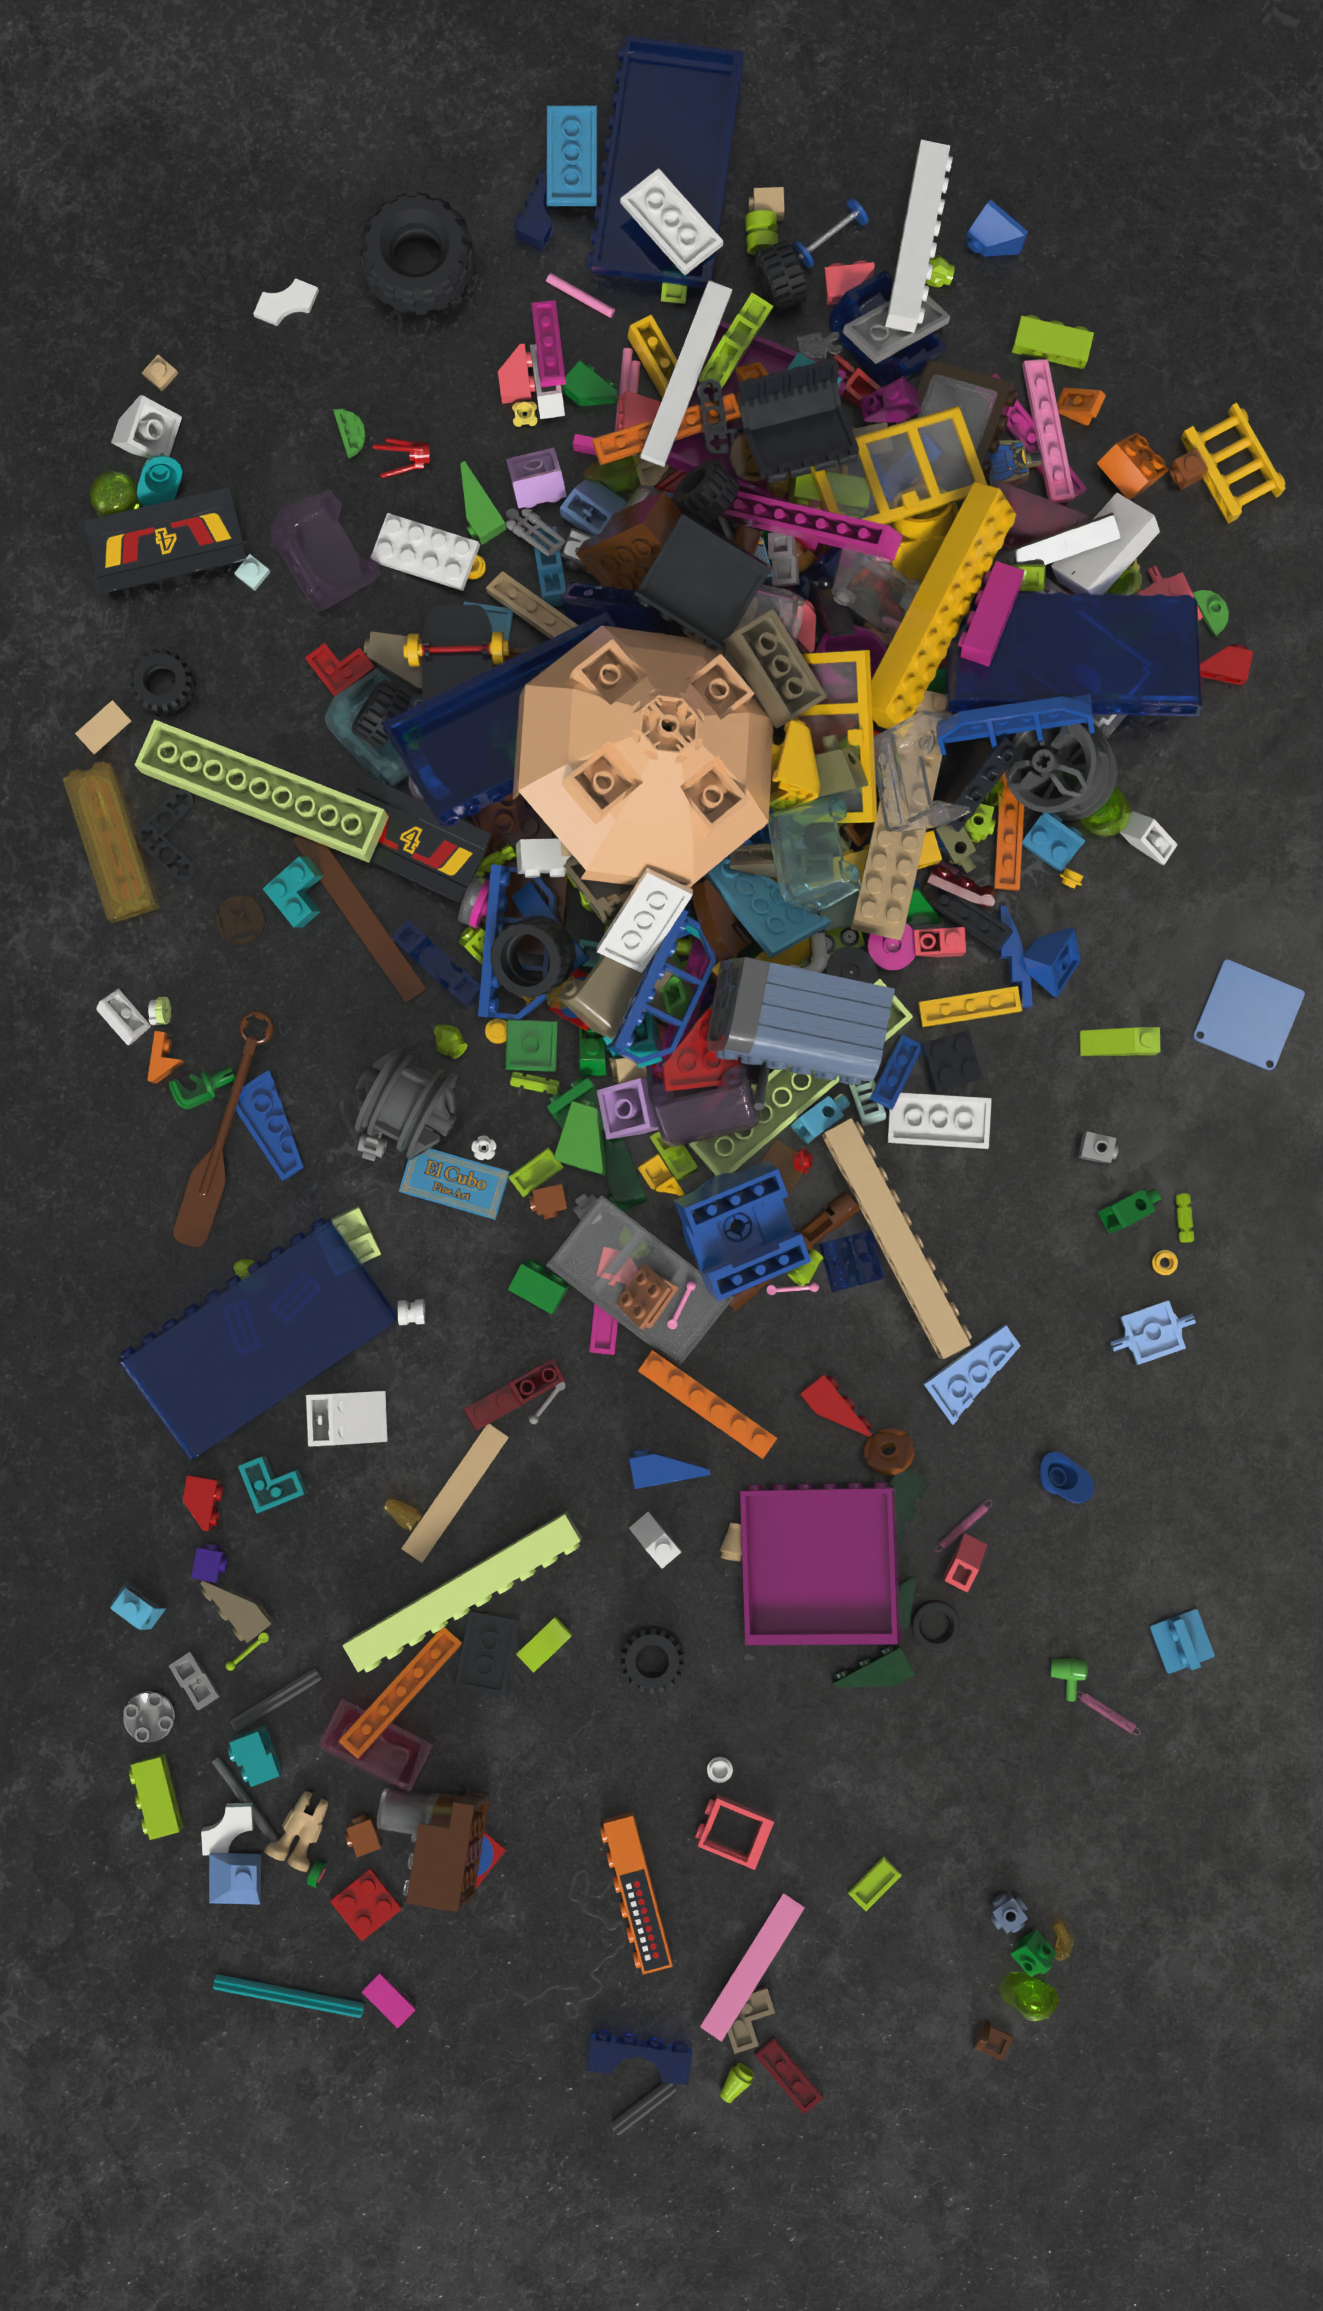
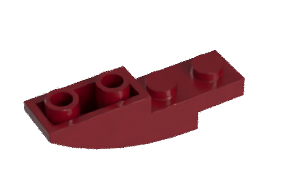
M552 1358L464 1408L463 1411L476 1432L560 1384L565 1379Z

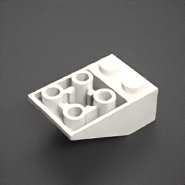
M386 1391L306 1395L308 1446L388 1442Z

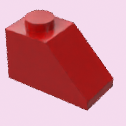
M1240 644L1228 646L1201 663L1195 669L1194 675L1242 686L1248 679L1253 651L1247 650L1246 646Z

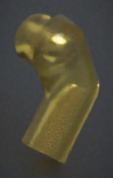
M1060 1920L1052 1925L1053 1930L1058 1936L1054 1948L1057 1954L1054 1958L1058 1961H1064L1071 1954L1074 1939L1063 1920Z

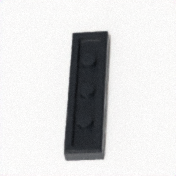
M927 883L921 890L934 910L958 926L965 927L967 932L998 952L1013 933L1010 927L966 899L930 883Z

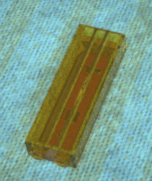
M103 761L93 764L92 769L85 771L77 769L69 772L68 776L62 779L107 920L113 924L159 909V903L140 844L136 839L134 825L115 767L111 763Z

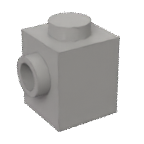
M1084 1132L1078 1158L1109 1164L1112 1159H1116L1119 1145L1115 1144L1116 1138Z

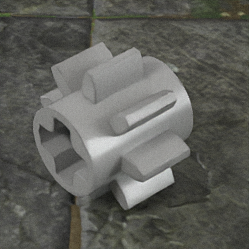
M378 1131L375 1136L362 1133L357 1150L363 1152V1158L375 1161L376 1156L383 1157L387 1146V1140L382 1138L383 1133Z
M583 1193L575 1199L578 1205L573 1210L580 1220L597 1201L594 1194L587 1197ZM601 1214L596 1217L592 1224L602 1218Z

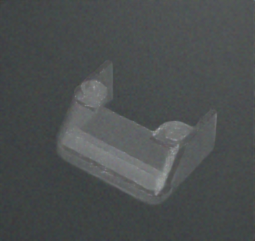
M923 710L874 737L875 777L884 823L889 831L907 832L941 827L971 812L970 807L945 803L938 800L931 802L923 757L930 754L934 749V730L952 716Z

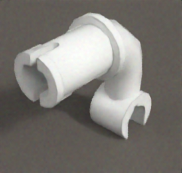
M816 933L810 937L812 948L811 963L800 969L822 973L828 964L830 955L827 954L825 934ZM794 964L788 965L790 967L799 968L797 965Z

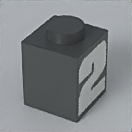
M571 528L561 554V561L565 563V567L574 571H578V569L585 571L586 566L578 558L576 552L585 540L594 536Z

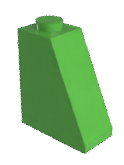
M580 1099L579 1103L572 1101L554 1159L558 1162L605 1176L607 1170L600 1111L593 1108L595 1103L583 1099Z

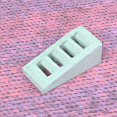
M874 1079L855 1087V1084H849L862 1126L886 1119L883 1105L877 1102L864 1106L861 1105L862 1102L871 1100V1094L876 1086ZM872 1089V1092L858 1096V1093ZM878 1109V1111L866 1115L864 1114L865 1112Z

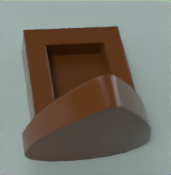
M984 2020L975 2036L973 2049L1003 2061L1013 2036L992 2026L991 2022Z

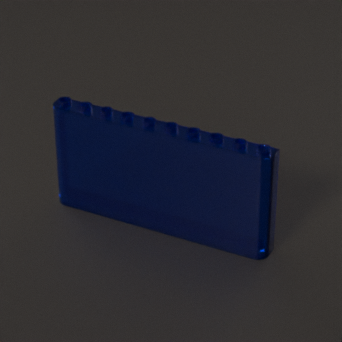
M626 36L625 46L621 45L619 52V61H623L622 69L617 68L615 83L619 84V89L613 92L612 107H616L615 114H610L609 129L612 130V135L606 138L605 152L609 153L608 160H603L602 175L605 176V182L599 185L598 198L602 199L601 206H596L595 221L598 222V228L592 231L591 244L595 245L594 253L589 252L588 268H592V274L706 289L708 281L712 282L716 251L684 276L620 203V198L659 168L711 228L719 234L744 52Z
M1038 592L1018 593L991 664L986 666L961 658L962 647L958 646L963 631L968 632L970 626L967 625L970 612H976L978 605H975L978 595L976 593L970 604L969 612L964 616L958 633L952 638L945 656V712H960L1062 696L1073 697L1087 694L1091 695L1092 711L1096 715L1200 716L1202 712L1198 603L1190 595L1166 596L1157 594L1154 596H1141L1139 594L1115 595L1112 593L1104 595H1090L1089 593L1064 594L1061 592L1054 594H1040Z
M607 611L381 723L386 736L440 826H453L458 820L468 815H474L482 808L492 803H498L504 797L513 793L519 699L523 688L600 626L616 627Z
M323 1217L319 1218L310 1225L312 1229L303 1234L301 1231L289 1239L290 1244L284 1248L281 1246L276 1247L268 1253V1259L262 1263L260 1260L254 1262L247 1268V1273L241 1277L237 1274L225 1283L227 1285L220 1291L214 1289L204 1297V1302L198 1306L196 1303L190 1305L183 1311L185 1315L177 1320L171 1318L162 1325L163 1329L157 1334H154V1332L147 1334L140 1340L142 1344L134 1349L130 1346L119 1354L121 1357L118 1359L119 1365L188 1460L194 1459L388 1328L398 1319V1313L331 1217L325 1220Z

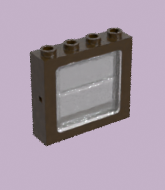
M928 359L917 389L921 412L906 419V421L959 406L984 477L987 478L991 470L990 458L999 449V435L1001 430L1005 431L1009 420L1007 416L1009 408L1014 407L1017 399V392L1013 382ZM952 418L918 428L920 438L928 433L943 451L930 465L932 471L974 483ZM906 432L900 435L894 451L898 461L911 448Z

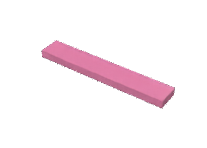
M1048 359L1026 360L1023 362L1022 367L1038 450L1041 455L1049 504L1073 502L1075 499L1049 362Z
M783 1893L700 2027L722 2042L805 1907Z

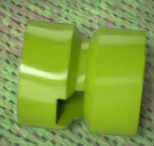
M757 210L745 216L746 232L750 233L746 236L747 253L755 256L756 251L778 243V234L775 232L778 228L777 214L775 212Z

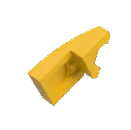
M658 1153L637 1166V1169L651 1189L679 1196L685 1194Z

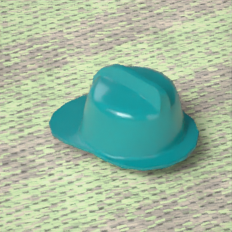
M160 453V455L149 458L143 465L137 486V497L144 507L175 499L182 478L181 466L175 459Z

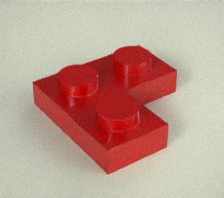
M325 643L305 657L306 661L336 699L375 670L374 665L360 647L341 662L338 661Z

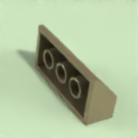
M774 609L766 612L722 641L776 729L827 697Z

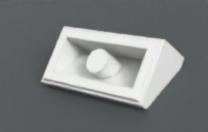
M119 988L102 999L96 1008L127 1045L132 1044L151 1027Z

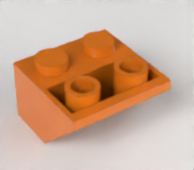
M1138 433L1116 443L1097 463L1129 500L1140 495L1169 470L1165 465L1164 459L1160 455L1155 454L1149 447L1146 438Z

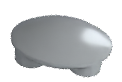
M155 1691L141 1692L132 1697L127 1703L123 1714V1721L127 1732L138 1742L142 1743L156 1742L164 1738L172 1729L175 1720L174 1708L169 1699Z

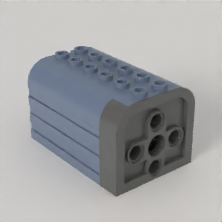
M748 957L723 960L720 963L712 1004V1014L710 1015L707 1031L708 1051L716 1052V1057L721 1059L737 1060L738 1057H741V1063L762 1065L765 1062V1067L770 1069L787 1070V1067H790L791 1073L812 1075V1072H815V1078L836 1080L839 1077L840 1083L861 1085V1081H872L878 1072L895 989Z

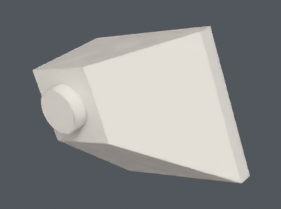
M140 395L118 420L111 443L132 454L148 459L152 456L160 455V453L170 456L182 416Z

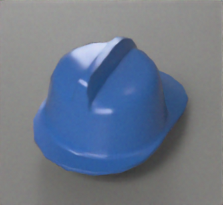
M1051 1452L1043 1457L1039 1474L1041 1484L1046 1491L1051 1494L1060 1495L1073 1503H1083L1092 1497L1095 1490L1094 1482L1085 1469L1060 1452Z

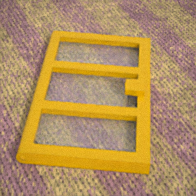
M959 406L856 436L855 439L859 446L857 462L839 466L837 460H835L836 466L834 468L815 472L813 466H811V473L825 511L880 524L891 523L965 500L974 482L987 485Z
M870 650L802 654L827 697L792 720L803 721L810 729L815 755L825 753L822 737L837 734L840 749L854 747L868 786L816 798L793 811L794 824L877 822Z

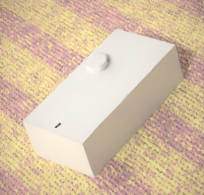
M1119 493L1112 497L1094 519L1113 512L1121 538L1055 561L1051 565L1057 582L1093 605L1160 532L1155 515Z

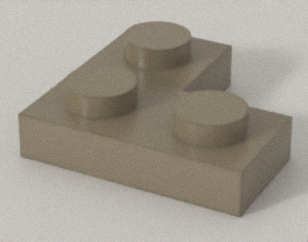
M767 1986L753 1990L728 2031L734 2054L759 2046L752 2021L775 2013Z

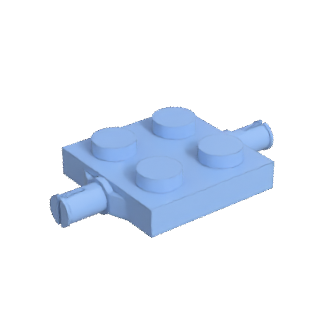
M1169 1300L1121 1316L1124 1337L1111 1341V1346H1114L1112 1349L1115 1352L1116 1350L1128 1347L1133 1353L1136 1365L1183 1350L1186 1347L1182 1339V1328L1195 1324V1319H1192L1194 1316L1191 1313L1190 1315L1178 1318L1173 1313Z

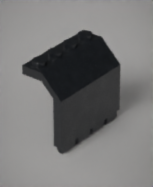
M836 358L821 360L814 364L798 366L790 370L774 372L766 376L738 382L737 401L744 436L761 479L767 478L769 484L787 480L786 473H789L790 478L810 474L811 466H813L815 472L834 468L836 466L835 460H837L839 466L857 462L859 446L841 405L837 384L839 365Z

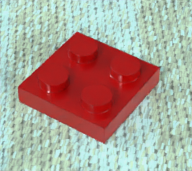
M371 1867L330 1900L361 1942L403 1908Z

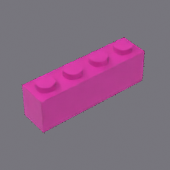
M996 561L993 569L986 572L983 581L986 587L984 591L979 590L975 601V605H978L976 612H970L967 625L970 626L968 632L963 631L958 646L962 647L961 658L990 666L1022 585L1025 570Z

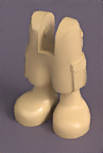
M308 1791L301 1795L294 1809H291L282 1824L285 1831L283 1836L277 1842L269 1843L264 1850L270 1857L284 1861L295 1836L298 1835L300 1839L287 1863L291 1867L303 1872H307L310 1867V1861L307 1858L309 1843H316L322 1831V1821L328 1807V1801L321 1798L313 1816L305 1813L304 1811L308 1807L313 1794Z

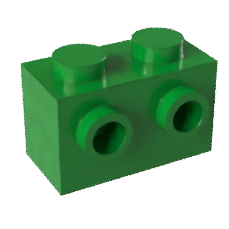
M527 1259L520 1265L508 1290L544 1311L553 1314L558 1309L570 1284L555 1272L551 1273L545 1270L542 1263L533 1259L530 1261Z

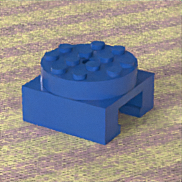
M768 1161L739 1173L732 1172L714 1176L705 1181L694 1192L674 1200L682 1221L683 1236L687 1247L695 1257L707 1292L717 1301H721L811 1262L803 1236L800 1232H794L783 1199L788 1197L780 1171ZM734 1219L739 1220L738 1226L730 1230V1225Z

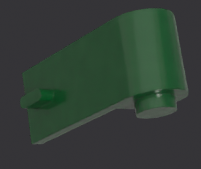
M606 1136L603 1137L607 1170L605 1177L611 1190V1194L607 1195L608 1199L622 1210L647 1202L623 1137L606 1139Z

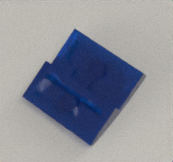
M872 1230L819 1244L832 1292L884 1279Z

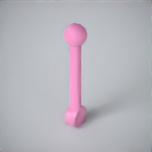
M694 1281L686 1283L687 1289L673 1318L668 1320L667 1325L670 1329L677 1327V1319L691 1290L696 1288Z
M816 1282L804 1285L803 1287H775L774 1285L767 1287L769 1295H774L776 1292L800 1290L817 1292L819 1290V1284Z

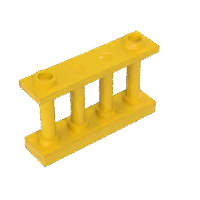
M1237 403L1233 404L1228 411L1229 418L1201 433L1197 432L1194 426L1185 430L1180 438L1186 450L1190 452L1197 449L1206 464L1208 471L1203 480L1228 524L1238 519L1242 513L1243 505L1271 490L1277 498L1286 489L1283 476L1275 471L1250 427L1246 411L1243 408L1240 409ZM1234 426L1236 427L1242 439L1214 454L1208 453L1204 446L1206 441ZM1247 447L1254 460L1227 475H1221L1217 469V463ZM1260 469L1266 482L1238 497L1232 495L1229 490L1230 484Z

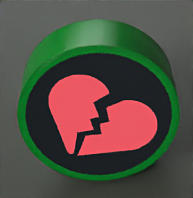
M319 1860L314 1863L307 1879L308 1885L314 1888L318 1887L326 1871V1863Z

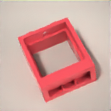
M717 1794L715 1800L710 1799L707 1804L705 1814L708 1817L705 1824L700 1823L695 1838L698 1839V1847L755 1870L774 1824V1819L769 1815ZM720 1805L760 1821L747 1855L707 1839Z

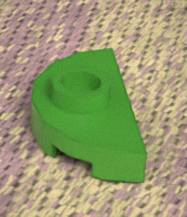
M343 408L333 409L349 459L358 454L364 446L366 439L365 427L360 417L356 416L353 412L346 411Z
M1200 590L1193 592L1192 594L1203 619L1215 638L1224 630L1228 622L1229 611L1226 602L1220 595L1212 591Z

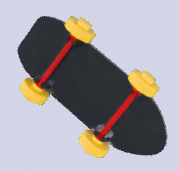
M443 605L434 607L428 615L423 627L422 644L420 634L417 633L408 634L407 643L403 645L404 658H408L410 667H419L422 661V728L420 718H409L408 727H404V741L408 742L410 751L421 750L423 740L425 755L435 776L451 792L462 793L470 789L484 772L491 756L492 746L494 749H505L506 740L510 739L509 724H505L504 716H493V664L501 665L505 663V656L509 655V640H505L503 631L492 632L490 620L481 606Z

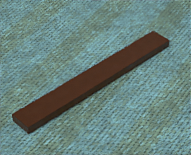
M300 835L294 838L293 842L302 855L309 857L324 875L320 881L405 1003H409L425 992L427 989L329 848Z

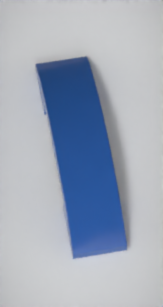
M529 881L511 896L524 918L540 915L552 918L559 924L561 923L532 881ZM571 937L576 948L574 972L590 958L578 942Z

